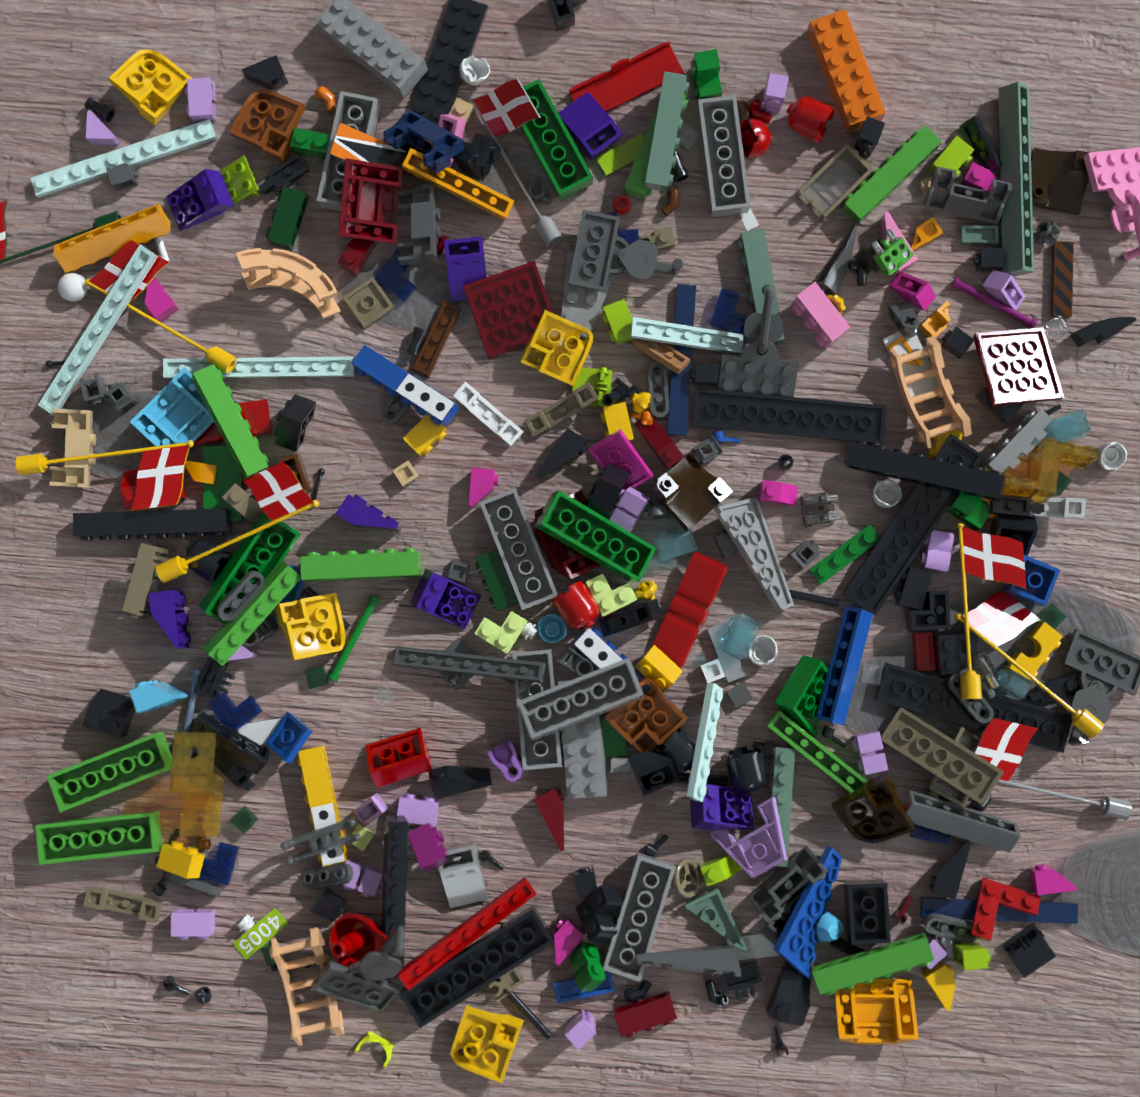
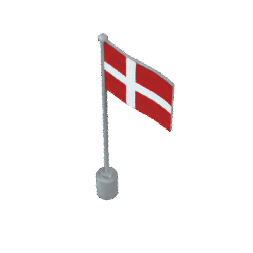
M519 79L511 80L486 95L478 98L470 97L469 102H472L491 137L501 148L502 156L539 219L536 221L535 228L546 247L556 244L562 239L561 233L551 217L541 216L496 138L514 131L528 121L541 118Z
M993 718L984 729L974 753L1004 771L998 783L1099 806L1102 815L1122 820L1129 819L1132 812V804L1127 800L1105 796L1100 802L1010 782L1009 779L1020 764L1030 739L1039 728Z

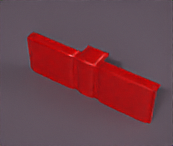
M670 41L630 60L626 58L617 61L611 66V70L602 72L571 88L569 95L574 102L586 92H589L598 104L608 112L661 86L664 71L684 74V71L670 46Z
M268 399L238 403L242 410L240 414L244 420L248 421L251 427L249 431L253 437L266 436L272 433ZM214 422L193 442V447L205 443H220L224 440Z
M695 551L651 646L652 648L655 645L680 669L684 666L698 636L699 628L708 619L710 611L708 608L712 605L728 567Z

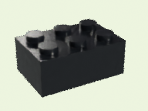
M883 879L843 881L847 941L851 945L891 943L887 882Z

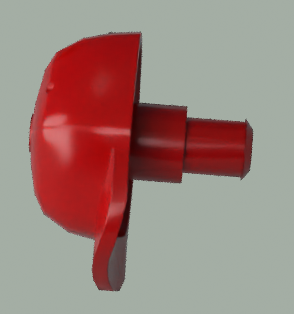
M347 913L341 916L331 928L329 935L332 956L338 964L345 967H350L352 964L360 962L367 953L375 952L387 939L378 929L374 920L357 913Z

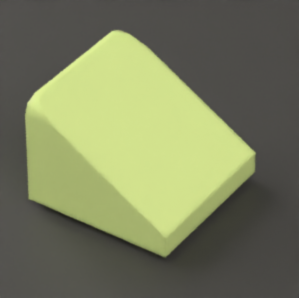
M359 823L352 834H360L361 839L352 844L363 852L375 833Z

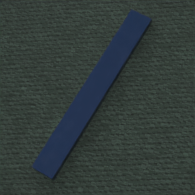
M677 284L674 324L694 327L696 285ZM673 345V348L688 357L690 362L679 374L671 370L667 435L686 436L692 347Z
M921 897L920 917L926 918L929 914L938 913L958 919L973 920L977 899L956 898L954 900L951 898ZM1040 901L1038 915L1036 916L998 905L995 921L1078 924V904Z

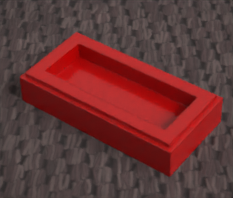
M933 632L912 633L915 671L936 670Z

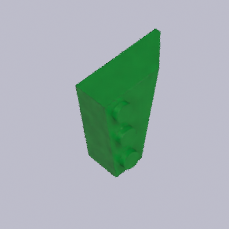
M803 655L796 664L791 676L787 679L782 691L778 694L775 704L785 716L816 738L818 731H816L819 720L822 721L817 719L816 716L828 668L821 660Z

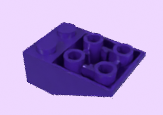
M586 92L558 113L564 125L590 161L620 140L623 135L613 119L589 92Z
M204 169L166 196L180 231L221 215L234 206L220 171Z
M482 236L444 240L452 302L467 301L463 285L487 277Z
M348 494L335 513L356 527L401 531V528L398 527L399 522L388 515L384 518L382 516L384 512L372 504L370 507L366 506L367 501L356 494L353 497Z
M425 569L409 604L466 629L481 594Z
M176 590L148 593L151 614L175 648H189L191 635L189 632L187 633L189 618L184 609V606H186L185 595L182 591Z
M706 784V794L704 795L703 802L690 799L692 828L704 830L754 829L751 794H746L745 791Z

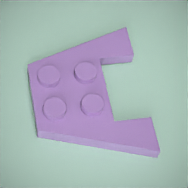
M775 797L757 806L766 824L736 841L731 830H715L710 833V836L751 878H755L787 860Z

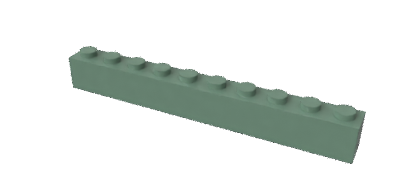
M1020 82L998 88L999 157L1002 163L1000 177L1001 181L1012 183V192L1002 211L1001 248H1004V267L1002 269L1003 273L1011 274L1013 277L1034 272L1029 86Z

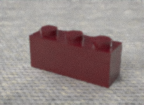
M669 991L613 1009L620 1035L627 1038L635 1036L641 1030L651 1031L660 1024H672L677 1019Z

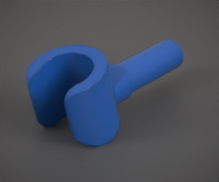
M723 431L713 433L718 443H740V439L724 437Z

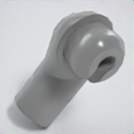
M935 935L934 939L947 953L945 958H955L953 939Z

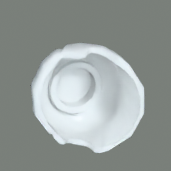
M470 56L464 59L459 66L461 78L470 85L483 83L490 73V66L484 58L476 59L474 56Z
M68 273L59 279L58 291L63 299L77 302L86 296L88 286L85 285V277L82 275Z
M1107 442L1100 446L1097 452V461L1106 470L1116 471L1124 465L1127 459L1126 449L1117 442Z
M889 479L877 481L872 490L873 500L882 508L894 507L902 498L901 488L896 482Z
M767 635L756 636L748 646V658L753 664L758 666L771 664L777 655L776 642Z

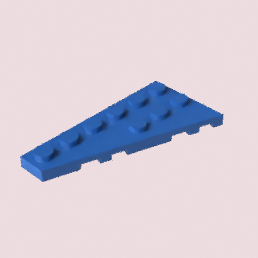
M826 846L820 858V862L828 870L826 876L815 884L810 880L808 881L773 948L801 975L810 979L812 973L809 971L811 961H815L816 958L814 953L815 946L820 941L817 936L816 927L823 914L828 912L825 909L827 901L831 900L833 895L830 892L831 886L837 880L842 857L832 847Z

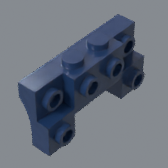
M412 110L403 113L396 124L383 131L384 142L393 148L399 149L409 143L426 153L423 155V164L436 173L450 166L451 158L464 150L463 139Z

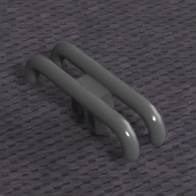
M350 818L283 842L280 845L282 850H287L308 841L311 847L309 850L288 857L285 863L292 865L298 861L360 841L361 836L358 833L331 841L329 835L330 833L353 827L356 824L355 819Z

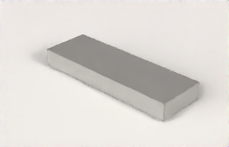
M723 622L707 628L727 682L729 683L746 676L726 623Z

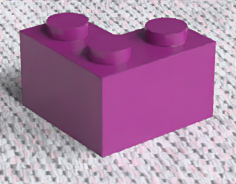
M426 823L408 832L420 868L423 871L427 872L447 862L445 856L448 854L443 845L445 838L442 831H438L436 826L434 827L430 823Z

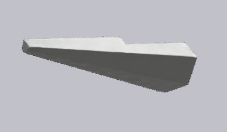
M728 944L635 955V963L638 965L653 964L654 967L671 965L672 969L716 972L719 975L732 973L736 977H741L736 950Z

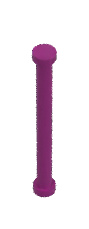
M956 277L951 286L1028 325L1029 329L1034 328L1038 322L1036 318L1031 319L963 283L958 277Z

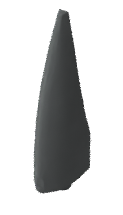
M857 222L853 224L841 246L822 269L816 281L824 293L837 295L852 256Z

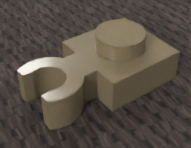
M672 226L653 230L654 236L648 234L641 236V240L653 242L658 250L676 246Z
M515 967L499 977V981L495 980L490 983L489 988L498 986L499 990L494 993V996L498 997L502 994L504 988L510 992L524 983L525 978L518 967Z

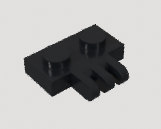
M209 656L194 692L214 699L217 691L228 694L229 690L223 688V686L231 687L232 683L226 681V679L234 680L235 678L234 675L225 672L229 663L226 662L222 666Z
M756 960L740 965L741 977H736L732 973L720 975L724 992L734 990L737 1002L741 1001L739 994L743 992L745 1000L749 999L748 990H750L752 998L756 997L753 984L762 981Z

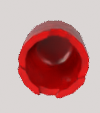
M802 96L795 103L791 102L786 113L789 114L788 125L793 131L815 143L820 142L828 129L825 125L828 119L832 121L835 109L811 97Z
M579 581L567 587L569 591L564 595L561 593L557 594L551 602L571 629L579 630L584 628L588 630L595 625L594 620L599 615V607L586 584Z

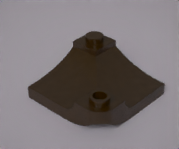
M1034 148L1031 154L1032 205L1047 210L1079 215L1089 180L1083 156L1089 152L1079 150L1052 151Z
M689 454L655 483V493L659 501L686 532L733 492L720 477L717 478L707 472Z
M886 773L868 779L857 790L832 802L831 807L857 840L867 843H880L914 831V824L904 810L895 791V786Z

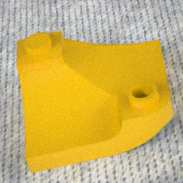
M140 50L109 77V82L131 101L140 112V115L155 126L167 115L170 107L185 90V86H188L187 79L192 78L155 50Z
M544 309L519 360L521 363L531 366L544 374L574 386L593 343V334L588 328ZM585 333L586 338L581 340L580 335Z
M337 593L304 598L298 601L278 604L275 607L278 624L285 635L292 661L336 653L343 649L345 645V629ZM331 640L335 642L334 647L331 645Z
M466 1005L451 1048L453 1061L470 1072L503 1083L524 1020L509 1014L491 1013Z

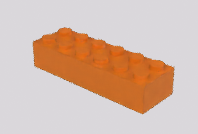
M846 9L810 21L807 34L845 132L849 133L860 129L867 116L881 121L886 111Z

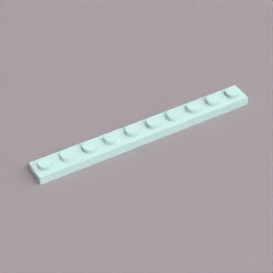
M208 119L32 177L31 182L35 194L39 198L108 175L106 167L113 168V166L123 163H129L131 167L216 140L217 137L212 122Z
M139 245L39 402L38 405L54 416L52 409H61L158 258L157 255L142 245Z
M353 356L237 358L234 369L229 374L224 372L222 374L224 378L355 377V367L352 365ZM207 358L163 359V378L173 379L184 367L193 374L210 366V364L206 362Z

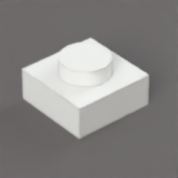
M719 659L700 665L707 683L726 677Z

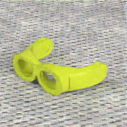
M369 1031L360 1040L354 1052L357 1053L363 1043L379 1042L387 1054V1059L383 1063V1068H386L394 1045Z

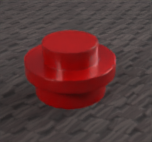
M626 196L616 197L613 201V210L619 215L627 214L631 210L630 199Z

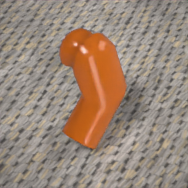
M326 87L316 89L315 96L325 101L326 112L335 113L334 95Z

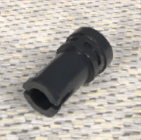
M91 97L85 102L86 109L97 114L105 122L108 123L114 118L115 110L113 108L102 105Z
M674 152L673 156H677L675 168H672V174L674 175L675 182H681L687 179L689 175L686 168L683 167L679 152Z
M414 327L413 334L411 335L412 339L406 352L413 356H418L421 345L429 332Z
M616 386L608 394L603 395L602 398L604 399H602V402L606 406H611L615 402L623 401L627 397V391L622 386Z

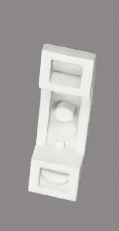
M466 381L453 395L467 410L510 446L524 432L485 400Z
M1005 494L1031 497L1030 499L1034 500L1033 503L1045 504L1044 512L1034 514L1035 517L1085 518L1086 499Z

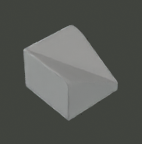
M612 757L610 760V773L629 772V757Z

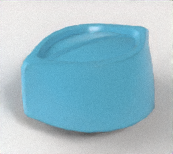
M555 614L544 616L538 621L539 636L548 643L560 641L567 636L565 621Z
M830 912L823 914L816 927L817 936L823 942L836 940L844 932L842 922Z

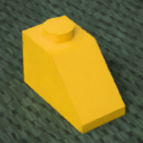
M939 961L931 970L928 968L921 974L942 1007L949 1011L951 1010L956 985L953 977L955 973L949 964L945 965L942 961Z

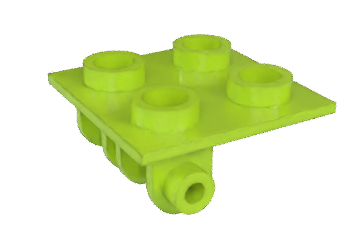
M245 155L220 170L234 205L251 194L253 197L260 195V188L256 185V178L253 177L254 173L251 172L250 163L247 162Z
M582 367L573 386L572 393L574 390L590 382L599 399L589 406L605 407L606 405L602 402L604 398L602 397L611 391L613 370H607L605 367H600L599 369Z

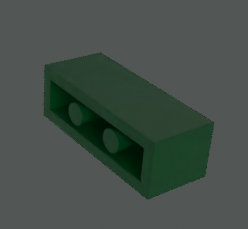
M286 186L279 192L277 198L279 203L277 209H274L272 213L273 222L271 227H268L266 238L271 245L293 251L309 200L306 192Z
M498 549L476 557L478 562H475L478 573H483L485 579L482 580L485 591H490L492 597L489 598L492 608L501 611L519 604Z

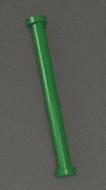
M373 595L369 596L370 600L335 667L327 676L338 682V676L374 607L380 602V599Z

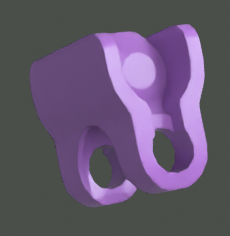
M512 738L499 743L488 751L491 761L501 769L507 780L513 782L520 779L523 766L518 758L517 747ZM509 767H516L518 773L512 774L509 771Z

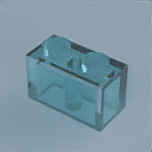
M1083 409L1051 421L1043 430L1048 433L1046 438L1050 447L1057 444V447L1068 444V439L1074 437L1075 440L1087 436L1085 432L1092 429Z
M680 527L674 529L675 533L668 535L667 532L656 535L657 539H654L653 543L656 547L659 562L697 551L691 529L686 532Z
M740 613L731 617L728 623L729 629L720 641L722 643L720 650L738 660L747 658L761 626V623Z
M1001 669L994 675L999 685L996 689L1012 698L1024 699L1033 684V681L1013 670Z

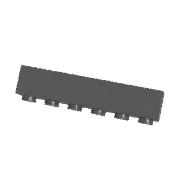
M909 790L901 803L913 824L973 841L980 845H986L997 850L1010 853L1021 837L1018 825L1015 822Z

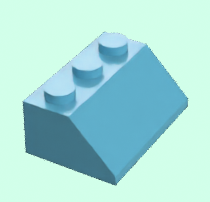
M157 680L138 683L134 685L135 689L129 691L137 713L154 711L189 697L188 692L166 682L158 683Z

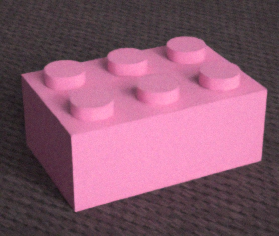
M816 282L799 293L791 304L794 314L803 319L805 328L809 332H813L816 336V342L825 349L844 336L851 328Z

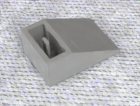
M476 842L446 848L448 855L445 858L447 862L438 867L450 908L488 900Z

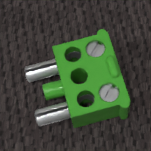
M889 228L886 230V234L890 241L888 242L886 238L881 241L882 248L877 241L871 243L876 251L873 258L880 267L881 274L892 275L914 256V252H911L903 237H896L892 229Z

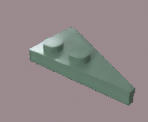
M718 887L684 904L688 910L731 941L736 947L744 952L749 951Z

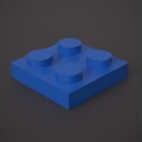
M287 711L265 744L285 762L291 764L313 731Z

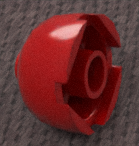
M757 119L743 120L740 124L744 157H759L769 148L772 135L764 122Z

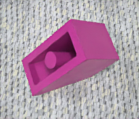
M972 163L966 170L960 184L988 190L992 180H997V178L990 170Z
M901 272L889 285L904 300H908L911 306L923 311L936 298L928 282Z
M154 277L147 286L144 303L148 308L146 310L148 315L162 322L178 311L179 308L158 279Z
M471 468L470 508L477 506L479 502L494 491V486H498L499 475L495 474V469Z
M762 480L759 486L758 501L796 506L798 487L782 482Z
M1047 864L1034 865L1035 868L1028 869L1031 891L1036 895L1077 890L1074 884L1056 870L1048 867Z
M568 917L565 920L560 919L554 926L556 929L554 931L555 959L558 966L585 936V932Z

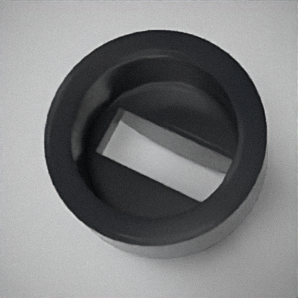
M790 455L780 456L778 460L780 469L788 471L793 467L794 460ZM788 461H790L789 464H787L785 467H783V465H784L785 463H787Z
M208 987L199 988L195 992L198 1004H208L211 1001L212 994Z

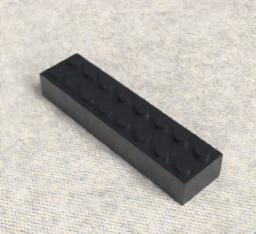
M533 904L464 948L410 990L406 986L403 987L399 995L419 1028H421L553 944L554 936Z

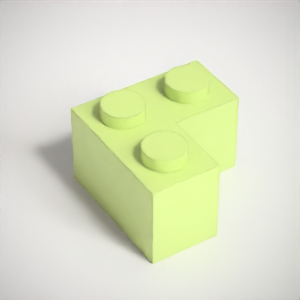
M604 574L585 582L598 604L602 617L637 600L630 583L611 591Z
M513 611L510 612L502 627L484 617L474 634L508 654L528 621Z

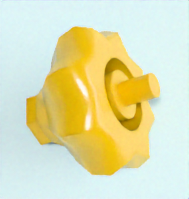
M827 296L838 312L842 314L846 309L842 296Z
M643 391L639 394L633 393L631 395L630 401L633 403L634 412L642 413L643 410L650 407V393Z
M654 580L641 582L635 590L637 598L648 599V601L653 600L657 585Z

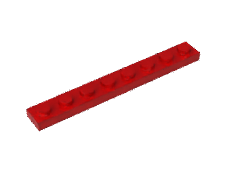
M524 877L403 967L397 973L398 977L406 988L410 990L537 893Z

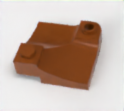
M267 89L258 90L246 99L229 133L231 136L264 152L267 156L284 163L292 149L290 145L294 128H297L306 107L304 104Z
M643 678L639 683L645 697L609 711L604 715V718L640 752H650L657 745L662 744L688 718L662 692L653 680ZM649 685L650 688L649 690H643V686Z

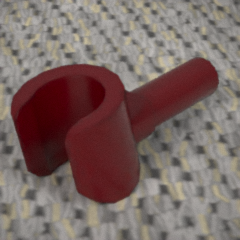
M907 896L901 909L894 912L895 920H897L899 915H903L901 919L902 924L907 921L905 913L912 899L910 896Z

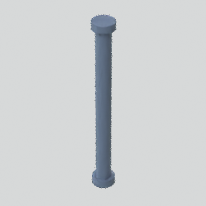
M192 669L193 678L178 757L175 758L177 762L186 763L184 761V752L189 741L197 700V693L194 692V689L203 670Z

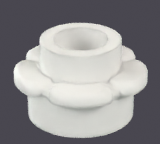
M529 622L523 628L521 635L525 637V640L529 638L532 640L537 635V624Z
M246 914L236 925L240 929L239 931L242 932L244 930L247 932L254 925L252 921L254 917Z

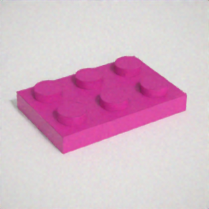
M621 429L594 444L588 450L601 468L606 469L610 463L630 473L622 490H626L629 487L635 488L653 476V473Z

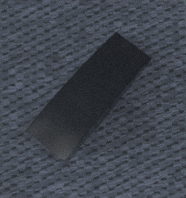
M1116 317L1097 321L1083 327L1070 336L1078 348L1092 339H1095L1100 344L1137 319L1135 317Z

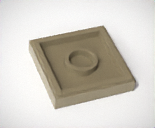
M371 277L342 297L364 330L395 309L374 277Z

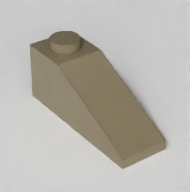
M236 483L222 497L227 504L252 525L263 511L259 504Z

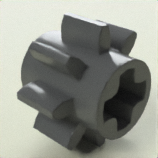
M1045 221L1038 225L1034 235L1041 245L1044 242L1050 245L1056 242L1061 231L1054 221L1050 224L1048 221Z

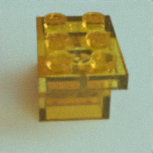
M1044 438L1029 452L1026 477L1016 478L1012 477L1011 474H1002L1006 476L1002 494L1031 497L1030 499L1034 500L1033 503L1043 504L1056 494L1059 465L1085 470L1100 458V450H1096L1091 446H1077L1072 442L1062 443L1055 441L1053 438Z
M174 732L170 793L182 796L179 836L220 837L224 778L213 773L216 733ZM197 747L199 750L198 756L190 758V749ZM200 811H204L206 814L203 822H198L196 819V815Z

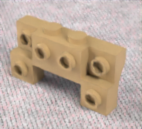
M52 409L54 413L52 428L66 429L65 458L95 454L93 453V446L96 445V434L92 430L93 411ZM96 458L64 462V467L50 466L52 482H49V486L89 488L90 471L92 465H95Z

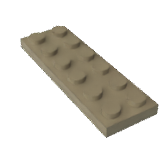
M902 707L899 708L881 736V740L981 805L985 803L1004 773L1001 769Z

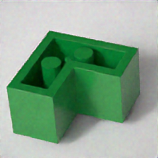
M717 49L694 53L693 61H690L691 68H689L690 79L694 80L695 84L693 86L694 98L699 100L722 97L723 92L719 78L721 66Z
M958 493L946 511L972 529L977 530L982 527L989 516V504L979 497Z

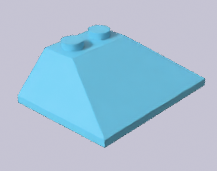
M185 367L130 421L155 446L189 442V440L194 442L214 422L191 379L192 374Z

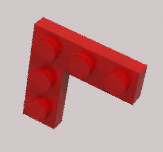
M982 878L970 936L986 941L992 940L998 905L1033 916L1038 915L1041 896Z

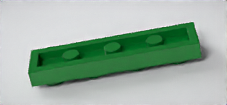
M871 524L867 525L811 567L809 572L819 585H822L874 546L880 536Z

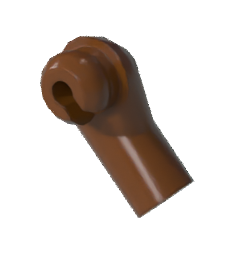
M745 100L737 101V108L741 115L739 118L740 124L751 116L749 105Z
M673 187L667 191L669 203L661 209L665 216H668L680 205V192Z
M204 823L194 825L197 848L200 851L209 850L211 848V841L206 839Z

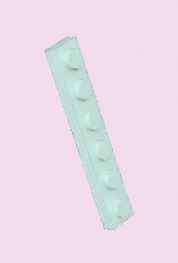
M636 317L631 319L630 338L737 355L742 353V334Z
M707 683L687 791V797L697 802H703L704 795L706 794V781L710 773V759L713 755L716 725L720 716V702L723 698V689L715 683Z

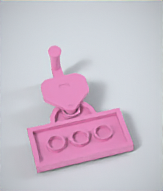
M1140 147L1087 153L1083 157L1092 191L1108 192L1114 202L1110 211L1113 227L1120 233L1136 231L1140 245ZM1140 247L1133 250L1127 249L1124 252L1125 260L1129 261L1140 256Z

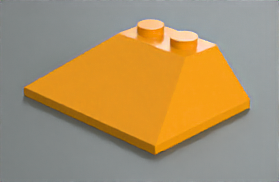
M874 979L871 983L863 984L861 982L855 984V987L844 990L842 988L834 993L839 1040L862 1045H895L919 1039L912 979Z

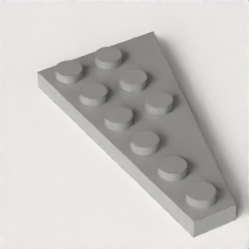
M567 251L561 317L592 331L616 275L609 274L605 293L570 286L568 281L574 252ZM585 333L580 335L581 340L586 338Z
M750 498L713 508L775 610L779 611L794 606L758 498Z

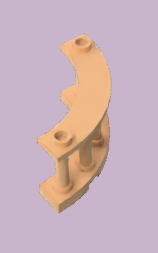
M255 248L236 253L248 290L260 287L285 288L299 293L308 299L317 308L323 319L341 313L333 297L338 296L334 284L325 273L308 259L286 250L274 248L273 250Z
M933 336L925 338L927 346L924 349L903 356H899L894 349L889 350L890 358H888L889 365L894 371L905 409L917 432L918 440L920 443L923 442L927 448H931V437L953 430L960 431L964 437L972 435L970 418L960 403L955 404L952 398L954 391L949 378H944L942 368L945 365L941 345ZM924 356L929 357L931 367L928 370L904 377L901 364ZM928 377H935L938 386L936 390L914 397L910 396L906 384ZM936 397L942 398L945 404L943 409L922 416L918 415L914 404ZM944 416H951L953 423L928 430L924 425L925 422Z
M318 927L310 929L308 940L280 947L276 938H272V947L269 948L270 957L277 964L287 995L292 1027L289 1029L290 1037L298 1046H302V1035L325 1029L333 1030L337 1037L344 1035L342 1010H338L335 998L325 996L323 999L297 1005L294 990L310 987L317 977L292 983L289 972L290 969L315 963L319 965L322 972L331 961L329 953L324 954L322 946L325 945V942ZM306 948L313 949L314 956L286 962L283 955ZM324 1006L329 1008L330 1018H328V1021L304 1027L300 1026V1012Z

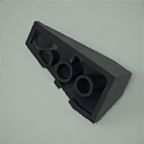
M201 713L199 721L242 767V770L248 774L254 773L257 775L268 762L270 750L206 713Z
M786 960L774 987L766 1012L769 1017L786 1024L803 1026L810 1008L811 977L808 979L801 975Z

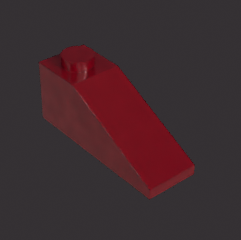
M352 238L337 261L340 268L357 277L377 242Z
M654 417L652 425L649 426L643 425L641 419L634 423L666 470L684 458Z
M553 787L534 797V801L561 852L564 850L563 800L565 798L560 789L556 790Z

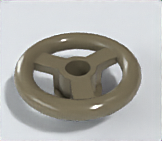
M689 858L678 862L673 875V883L680 896L684 898L695 896L701 884L699 867ZM688 865H690L693 868L695 878H693L691 873H689ZM691 883L694 885L690 892L684 891L687 884Z

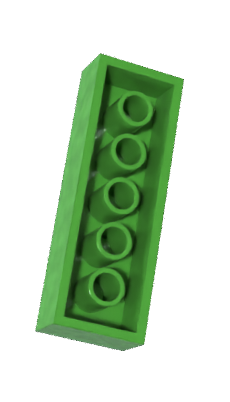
M404 548L403 552H398L395 549H384V553H378L376 550H364V554H359L356 551H345V555L331 551L325 552V555L322 556L318 552H308L306 556H300L301 580L304 581L422 577V554L415 548Z
M162 731L47 775V779L61 813L174 769L176 764Z
M160 810L44 822L35 825L39 865L151 853L161 850L163 845Z

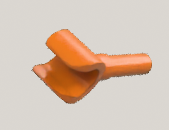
M643 411L642 414L628 412L629 417L641 419L643 425H652L653 417L649 411Z

